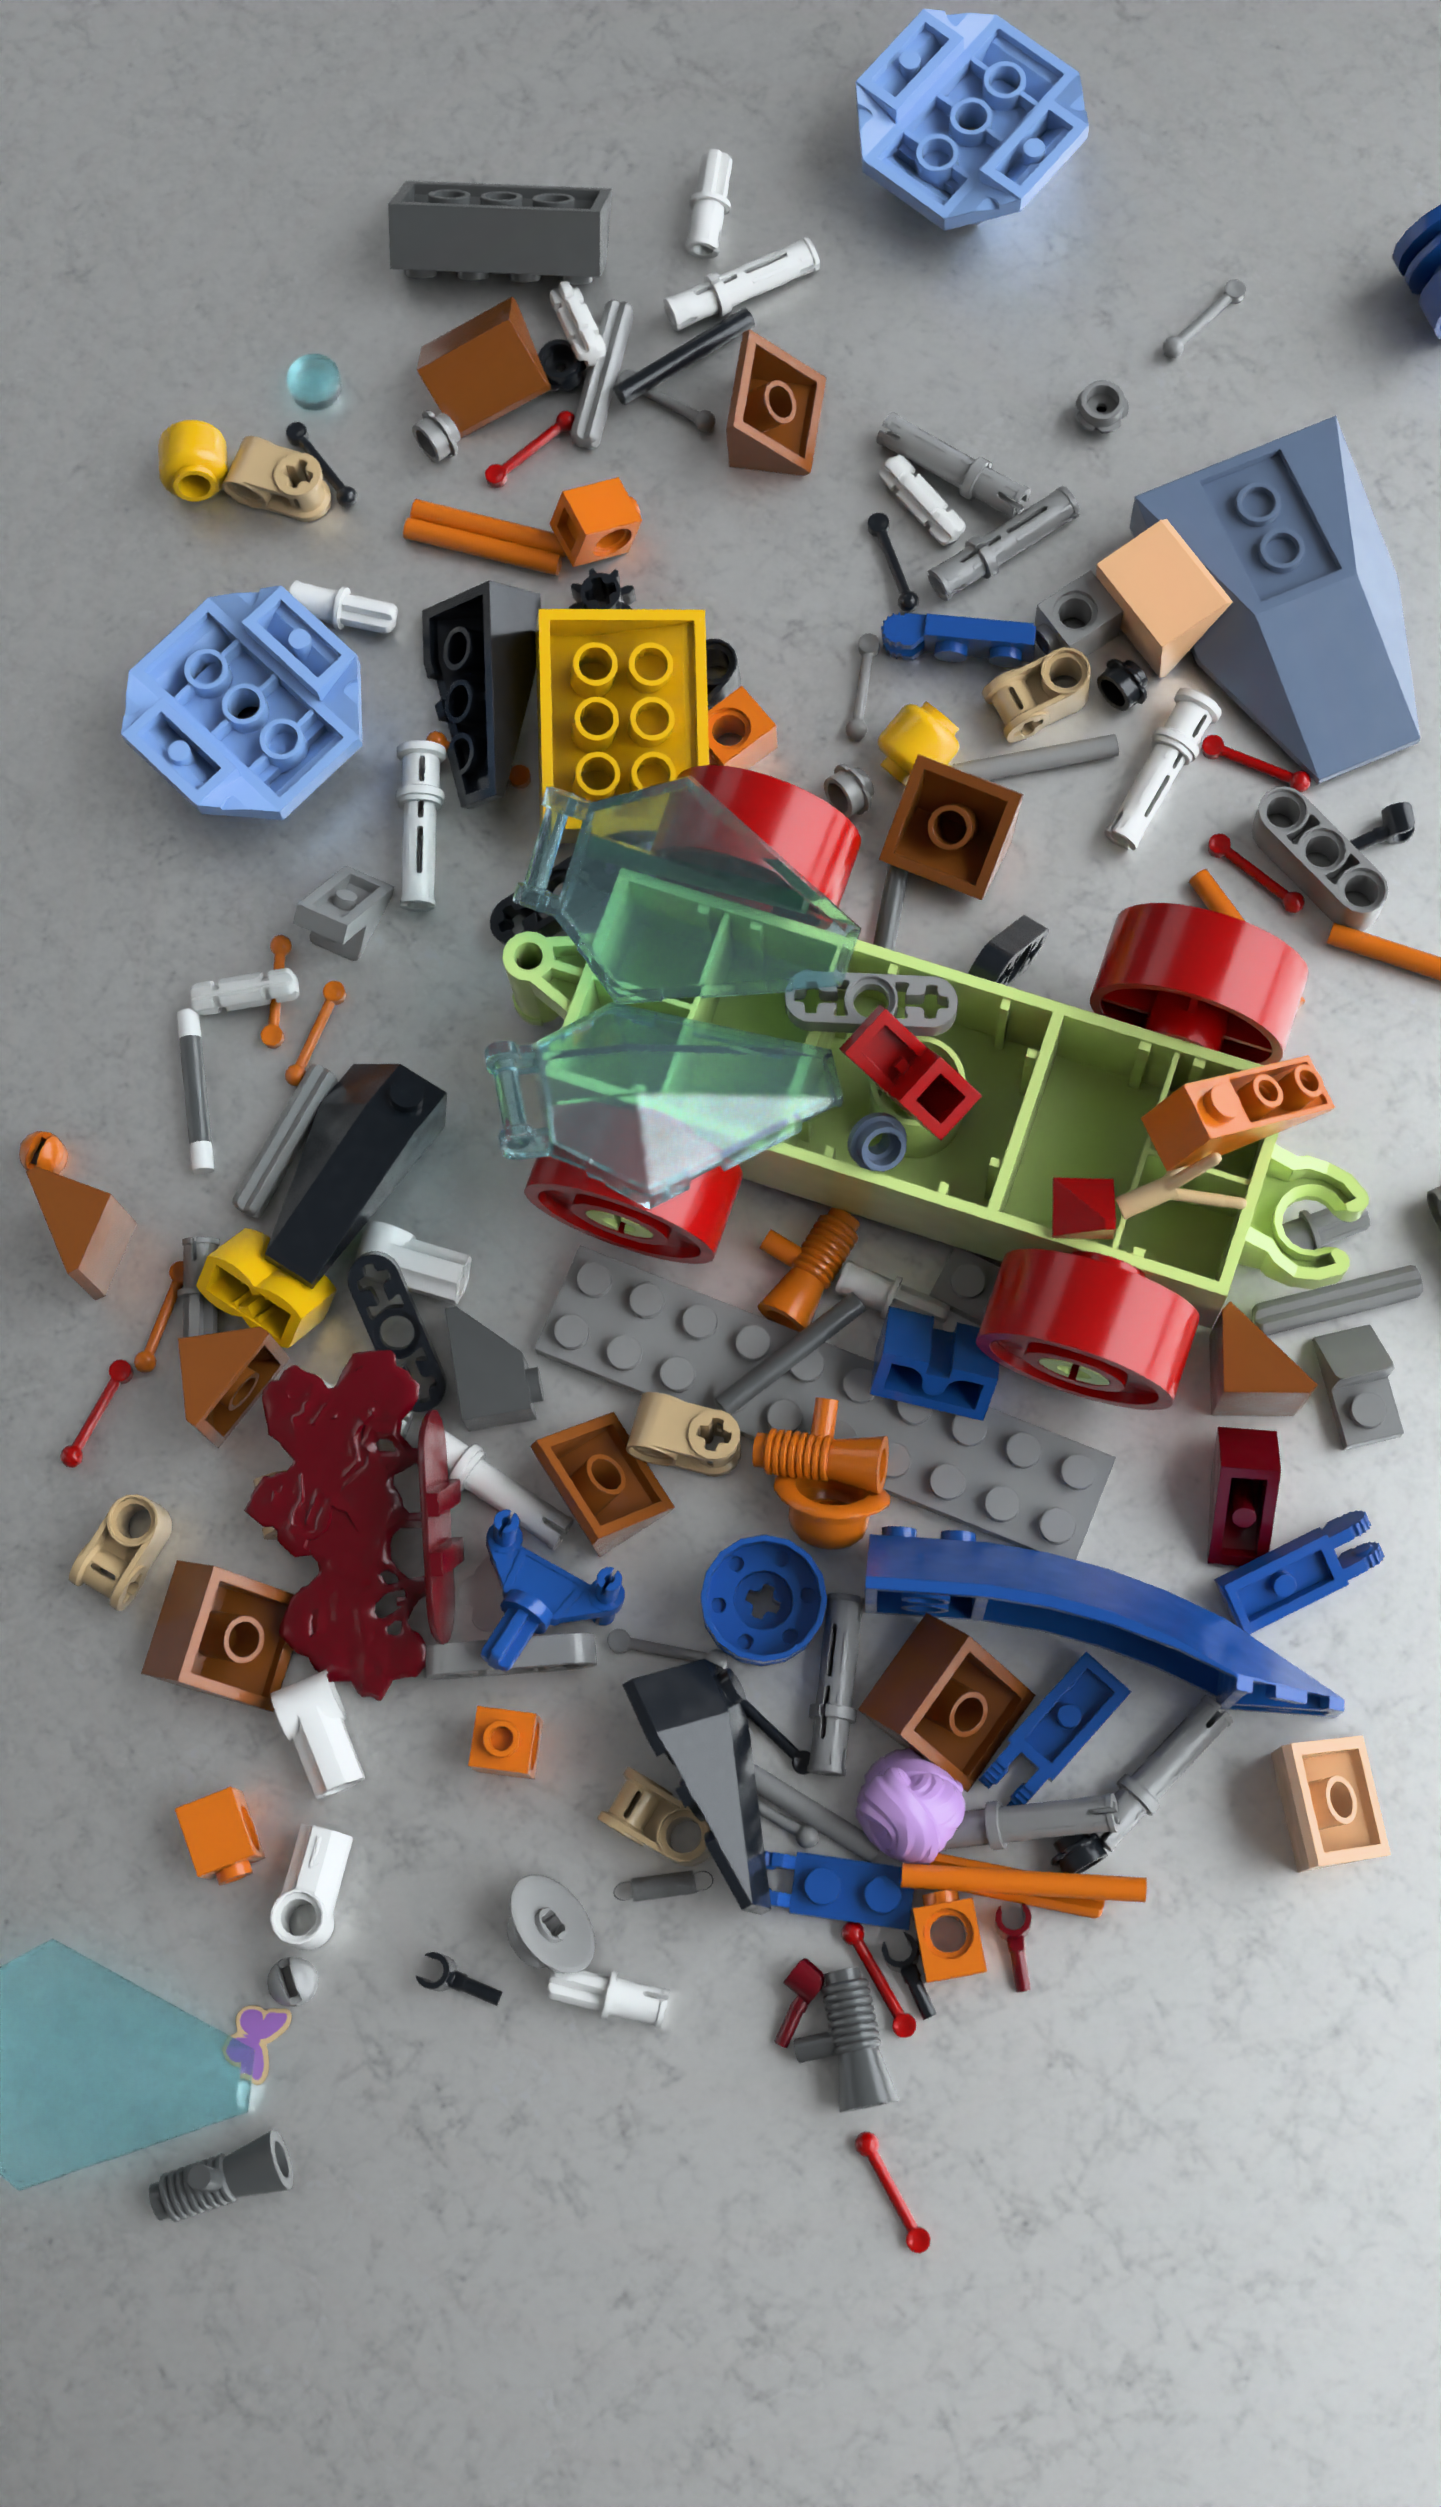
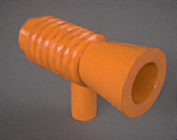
M832 1207L827 1215H820L817 1222L813 1225L801 1247L770 1229L759 1249L791 1269L758 1304L757 1307L761 1314L770 1321L798 1332L809 1326L813 1321L824 1289H828L831 1286V1282L834 1281L835 1276L858 1241L856 1232L860 1227L859 1221L850 1213Z
M816 1397L811 1434L808 1432L801 1433L800 1431L793 1432V1430L786 1431L785 1429L778 1430L777 1428H772L768 1433L758 1432L754 1440L752 1462L754 1467L764 1468L767 1475L774 1474L775 1476L782 1475L783 1477L789 1475L791 1478L797 1476L798 1479L805 1477L806 1480L813 1478L814 1481L821 1479L822 1482L832 1479L880 1495L887 1475L889 1441L887 1436L834 1439L839 1400Z

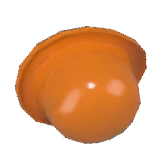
M779 1475L774 1480V1491L780 1500L789 1506V1521L792 1530L801 1541L820 1549L837 1550L856 1544L863 1538L867 1530L870 1515L877 1514L890 1505V1495L884 1489L879 1495L832 1479L822 1482L821 1479L814 1481L813 1478L806 1480L805 1477L798 1479L797 1476L791 1478L789 1475L787 1477Z

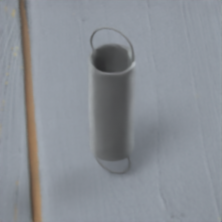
M693 1870L656 1876L632 1878L631 1882H627L631 1883L633 1895L631 1898L636 1902L695 1894V1892L697 1894L699 1891L710 1888L714 1879L711 1875V1885L706 1889L698 1891L694 1875L699 1872H709L698 1871L693 1873ZM615 1887V1888H614V1891H613V1894H614V1897L617 1898L616 1895H615V1889H616V1887Z

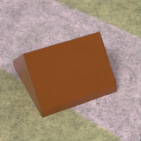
M513 297L508 298L421 347L417 372L441 412L447 414L457 426L461 439L551 390L517 301Z
M751 329L742 334L726 426L729 467L799 476L808 475L812 469L827 378Z
M918 754L879 860L976 899L983 900L1012 842L1024 794Z
M39 1167L27 1170V1176L67 1274L94 1300L106 1296L135 1230L136 1221L113 1195Z
M1231 1301L1222 1309L1209 1335L1211 1415L1294 1416L1303 1407L1318 1384Z
M262 1327L178 1338L186 1420L207 1440L219 1448L263 1394L264 1388L271 1380L275 1379L291 1358L270 1333Z
M614 1412L538 1439L530 1446L599 1557L667 1515L675 1508L648 1464L633 1457L626 1451L629 1435Z

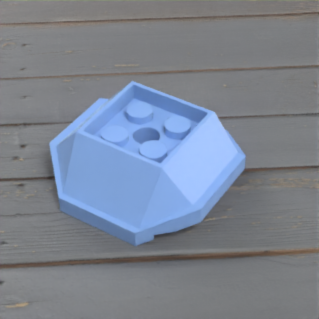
M923 9L856 80L862 172L944 231L969 224L978 225L989 219L1020 212L1088 138L1089 123L1084 105L1080 73L998 15L980 13L946 15L943 10ZM972 127L976 128L975 130H967L968 128Z
M281 585L261 588L260 592L231 593L208 597L129 670L125 716H123L121 735L125 742L201 814L284 820L363 746L361 664L354 651ZM247 707L259 708L250 718H237L238 714Z

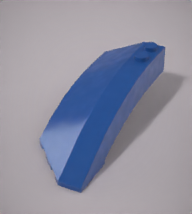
M885 1526L882 1527V1535L869 1534L865 1581V1613L924 1617L928 1613L936 1618L984 1621L1049 1633L1100 1647L1163 1671L1215 1696L1216 1702L1222 1706L1220 1708L1222 1710L1336 1718L1344 1712L1345 1699L1226 1618L1169 1591L1104 1567L1048 1552L989 1542H976V1534L968 1531L945 1530L941 1531L940 1539L917 1537V1529Z

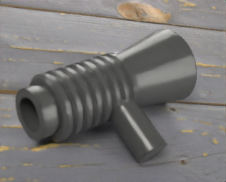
M860 1967L841 1969L824 1974L826 1986L821 1989V1993L824 1995L825 2011L828 2012L826 2017L830 2021L828 2027L832 2030L794 2039V2050L798 2062L804 2063L838 2055L839 2113L899 2101L878 2048L881 2045V2039L878 2038L880 2033L876 2030L878 2024L874 2021L876 2014L873 2013L875 2009L874 2005L871 2004L873 1999L869 1996L871 1993L870 1988H868L869 1980L862 1978Z
M273 2129L227 2156L219 2154L216 2157L213 2156L201 2162L193 2163V2165L190 2164L177 2170H172L169 2173H163L159 2182L149 2186V2199L152 2210L160 2221L170 2218L172 2221L178 2222L205 2211H210L213 2208L216 2209L220 2206L234 2203L238 2197L291 2190L293 2187V2169L287 2147L279 2132Z

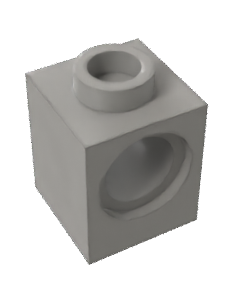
M1090 570L1037 605L1034 625L1036 626L1035 641L1045 655L1065 647L1074 648L1082 652L1086 657L1119 636L1123 610ZM1067 618H1077L1086 625L1082 628L1073 629L1065 626L1061 621Z

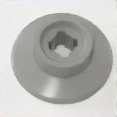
M528 1875L520 1879L511 1894L509 1904L510 1920L507 1924L508 1940L516 1955L529 1966L534 1968L547 1967L559 1973H576L587 1968L594 1956L595 1937L589 1917L580 1902L566 1887L549 1877Z

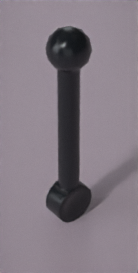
M300 422L291 423L286 429L289 443L294 446H300L305 453L316 458L321 466L324 477L337 492V501L343 507L353 506L357 501L355 489L342 483L308 440L309 434L305 425Z
M874 513L868 519V531L871 535L878 537L900 593L898 598L899 607L904 612H913L919 605V598L915 592L910 591L888 536L889 519L883 513Z
M747 1699L740 1702L746 1716L792 1759V1767L795 1772L801 1775L809 1774L810 1772L807 1771L810 1752L797 1749Z

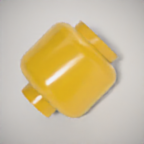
M183 420L173 423L162 432L158 440L159 478L165 489L173 495L190 502L206 500L223 489L222 484L228 473L226 440L220 430L200 420Z
M926 701L921 707L907 704L898 712L878 738L879 749L886 756L880 766L902 785L906 786L918 754L947 765L950 763L959 750L958 740L954 736L959 728Z

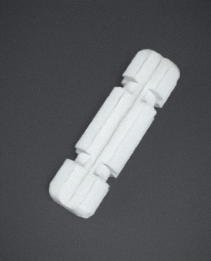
M569 281L559 282V288L550 293V302L555 312H557V317L569 343H571L576 359L584 361L586 366H594L597 364V359L605 356L606 345L601 335H599L598 328L579 288L572 287Z
M897 455L889 458L879 471V478L892 492L895 489L898 490L896 497L924 527L928 524L931 526L929 533L939 544L947 546L957 541L965 530V522L954 510L951 509L949 512L945 510L948 508V504L920 474L913 475L915 468L904 456Z
M282 968L270 970L266 977L263 976L262 972L220 979L218 985H214L213 980L196 983L190 989L191 1005L194 1011H199V1014L204 1016L220 1013L222 1007H226L228 1012L269 1005L274 998L277 1003L292 1001L299 996V981L296 973L291 969Z

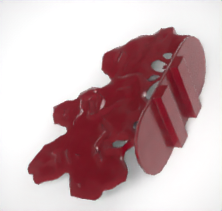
M392 1350L353 1353L334 1388H327L322 1378L302 1370L297 1365H291L283 1371L279 1380L270 1381L262 1394L268 1435L280 1443L282 1448L293 1459V1463L287 1471L276 1473L274 1476H263L244 1509L261 1526L273 1527L277 1531V1541L292 1556L312 1555L318 1562L319 1573L290 1599L279 1626V1636L297 1654L308 1657L315 1671L322 1672L327 1670L329 1682H352L361 1697H373L377 1701H382L392 1681L401 1678L417 1677L426 1667L427 1646L421 1634L414 1631L408 1624L413 1608L424 1596L426 1597L428 1623L432 1636L438 1644L444 1645V1643L449 1642L455 1615L454 1568L465 1560L463 1537H452L450 1509L461 1503L460 1479H448L447 1448L442 1419L436 1410H430L426 1413L421 1421L418 1448H413L401 1435L402 1420L417 1402L420 1384L411 1377L407 1370L396 1366V1355ZM380 1439H388L393 1442L396 1452L379 1451L376 1443ZM418 1464L421 1512L409 1513L403 1506V1499L394 1486V1476L412 1465ZM422 1528L424 1576L408 1578L393 1563L390 1544L392 1536L398 1530ZM387 1570L395 1574L398 1582L386 1584L381 1573ZM403 1590L406 1593L405 1597H396L397 1606H400V1608L384 1618H378L375 1613V1606L379 1600L387 1593ZM402 1621L401 1633L397 1635L388 1634L387 1628L393 1622Z

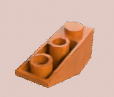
M1309 1055L1184 1084L1141 1117V1120L1166 1171L1190 1166L1214 1152L1222 1156L1330 1112L1335 1106L1323 1084L1321 1076L1316 1071Z

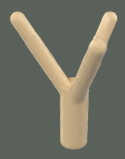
M1217 1152L1208 1155L1189 1167L1167 1171L1163 1177L1115 1198L1124 1220L1169 1200L1234 1209H1244L1247 1206V1201L1242 1197L1179 1188L1219 1164L1222 1157Z

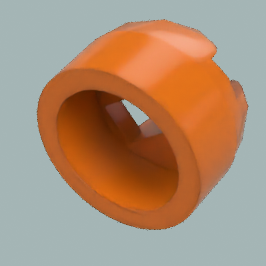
M36 1131L27 1135L21 1142L19 1158L26 1170L39 1167L59 1174L67 1164L68 1153L65 1145L56 1135L50 1132ZM45 1142L40 1150L37 1165L31 1163L39 1144Z

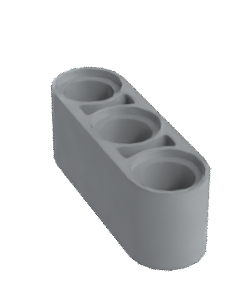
M1285 786L1276 787L1266 792L1260 800L1252 826L1253 839L1258 847L1333 923L1335 922L1359 931L1370 928L1377 920L1388 894L1387 881L1381 872L1302 793L1294 788ZM1271 814H1282L1288 817L1293 825L1285 828L1277 827L1267 817ZM1314 852L1322 853L1329 858L1332 865L1328 867L1315 866L1308 860L1306 855ZM1353 891L1363 893L1368 897L1371 905L1365 907L1355 906L1348 901L1345 894Z

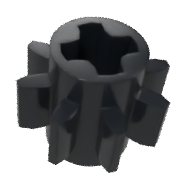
M592 568L589 569V577L585 579L582 585L572 583V596L577 603L572 604L569 609H632L629 605L636 601L635 590L633 586L620 587L618 570L615 569L610 574L597 573ZM605 601L606 606H600L599 602Z

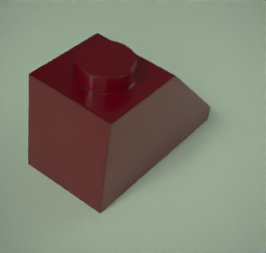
M1230 1427L1217 1428L1210 1487L1207 1562L1209 1564L1242 1566L1269 1552L1281 1477L1277 1431Z

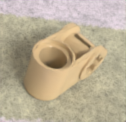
M246 436L242 440L222 484L223 490L227 495L245 506L269 510L303 522L320 519L326 515L332 504L331 490L326 482L322 480V469L315 457L308 453L275 445L255 436Z
M1063 647L1021 668L1012 669L997 676L984 687L981 694L987 704H994L1005 725L1003 734L1006 740L1011 743L1019 742L1033 736L1044 727L1066 716L1077 713L1085 706L1089 697L1091 667L1088 659L1082 652L1074 648ZM1067 675L1075 678L1079 683L1070 688H1060L1052 680L1059 676Z
M646 1392L641 1396L626 1451L633 1457L651 1464L674 1466L707 1476L720 1477L729 1474L735 1469L741 1459L740 1429L737 1421L729 1413L722 1410L684 1402L663 1393ZM714 1436L724 1438V1443H719L715 1451L706 1449L705 1444H711Z
M137 1494L126 1495L118 1499L110 1507L109 1512L92 1539L77 1556L69 1573V1581L76 1586L86 1584L109 1598L110 1606L117 1611L124 1610L140 1591L147 1572L165 1543L169 1540L172 1532V1520L168 1511L160 1504ZM148 1510L151 1516V1524L148 1531L139 1538H132L129 1533L131 1517L136 1512ZM102 1568L116 1577L115 1580L102 1573Z
M627 1767L623 1774L626 1782L609 1811H601L597 1819L641 1846H648L676 1864L688 1867L697 1866L705 1862L711 1855L704 1840V1833L711 1830L707 1822L699 1821L688 1806L685 1808L682 1801L672 1796L673 1793L634 1769ZM687 1821L699 1824L702 1838L695 1850L689 1853L674 1851L671 1845V1835L674 1828L678 1824Z

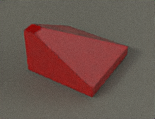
M1053 1177L1052 1238L1113 1239L1116 1231L1114 1179Z

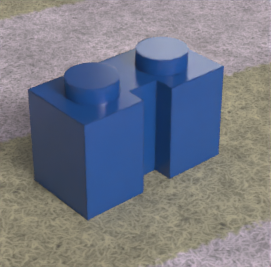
M889 1306L875 1350L870 1394L984 1421L998 1382L1000 1364L978 1348L976 1339L980 1327L957 1322L953 1332L933 1328V1316Z

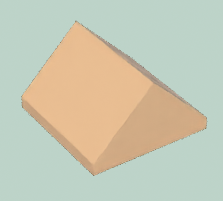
M1167 519L1158 521L1096 564V577L1123 610L1120 629L1159 678L1168 675L1233 602Z
M1363 1736L1291 1743L1283 1745L1271 1753L1297 1873L1391 1855Z

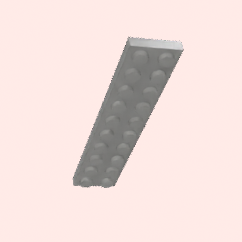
M580 1245L535 1346V1351L539 1355L639 1395L646 1392H658L676 1397L684 1402L722 1410L715 1398L800 1332ZM826 1342L731 1415L738 1423L740 1435L751 1440H755L758 1432L768 1433L772 1428H777L778 1430L785 1429L786 1431L793 1430V1432L800 1431L801 1433L808 1432L811 1434L815 1398L839 1400L834 1439L888 1437L889 1459L883 1489L889 1495L1020 1548L1048 1552L1074 1560L1077 1559L1116 1459L1112 1455L988 1407L984 1421L871 1395L870 1388L874 1361Z

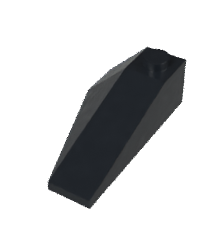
M353 1064L320 1103L265 1252V1260L313 1289L444 1129L447 1092L401 1064Z
M702 1659L636 1677L625 1682L622 1686L655 1755L658 1757L665 1753L682 1777L679 1779V1787L675 1791L684 1807L688 1806L699 1821H706L711 1830L704 1833L705 1844L740 1908L743 1911L759 1915L771 1910L749 1723L740 1702L746 1699V1695L739 1679L730 1668L724 1670L723 1667Z

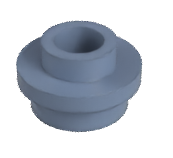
M877 1112L863 1117L854 1125L848 1137V1151L851 1158L860 1167L871 1171H887L894 1168L901 1162L906 1153V1131L903 1125L888 1113ZM883 1133L880 1142L869 1147L871 1140Z

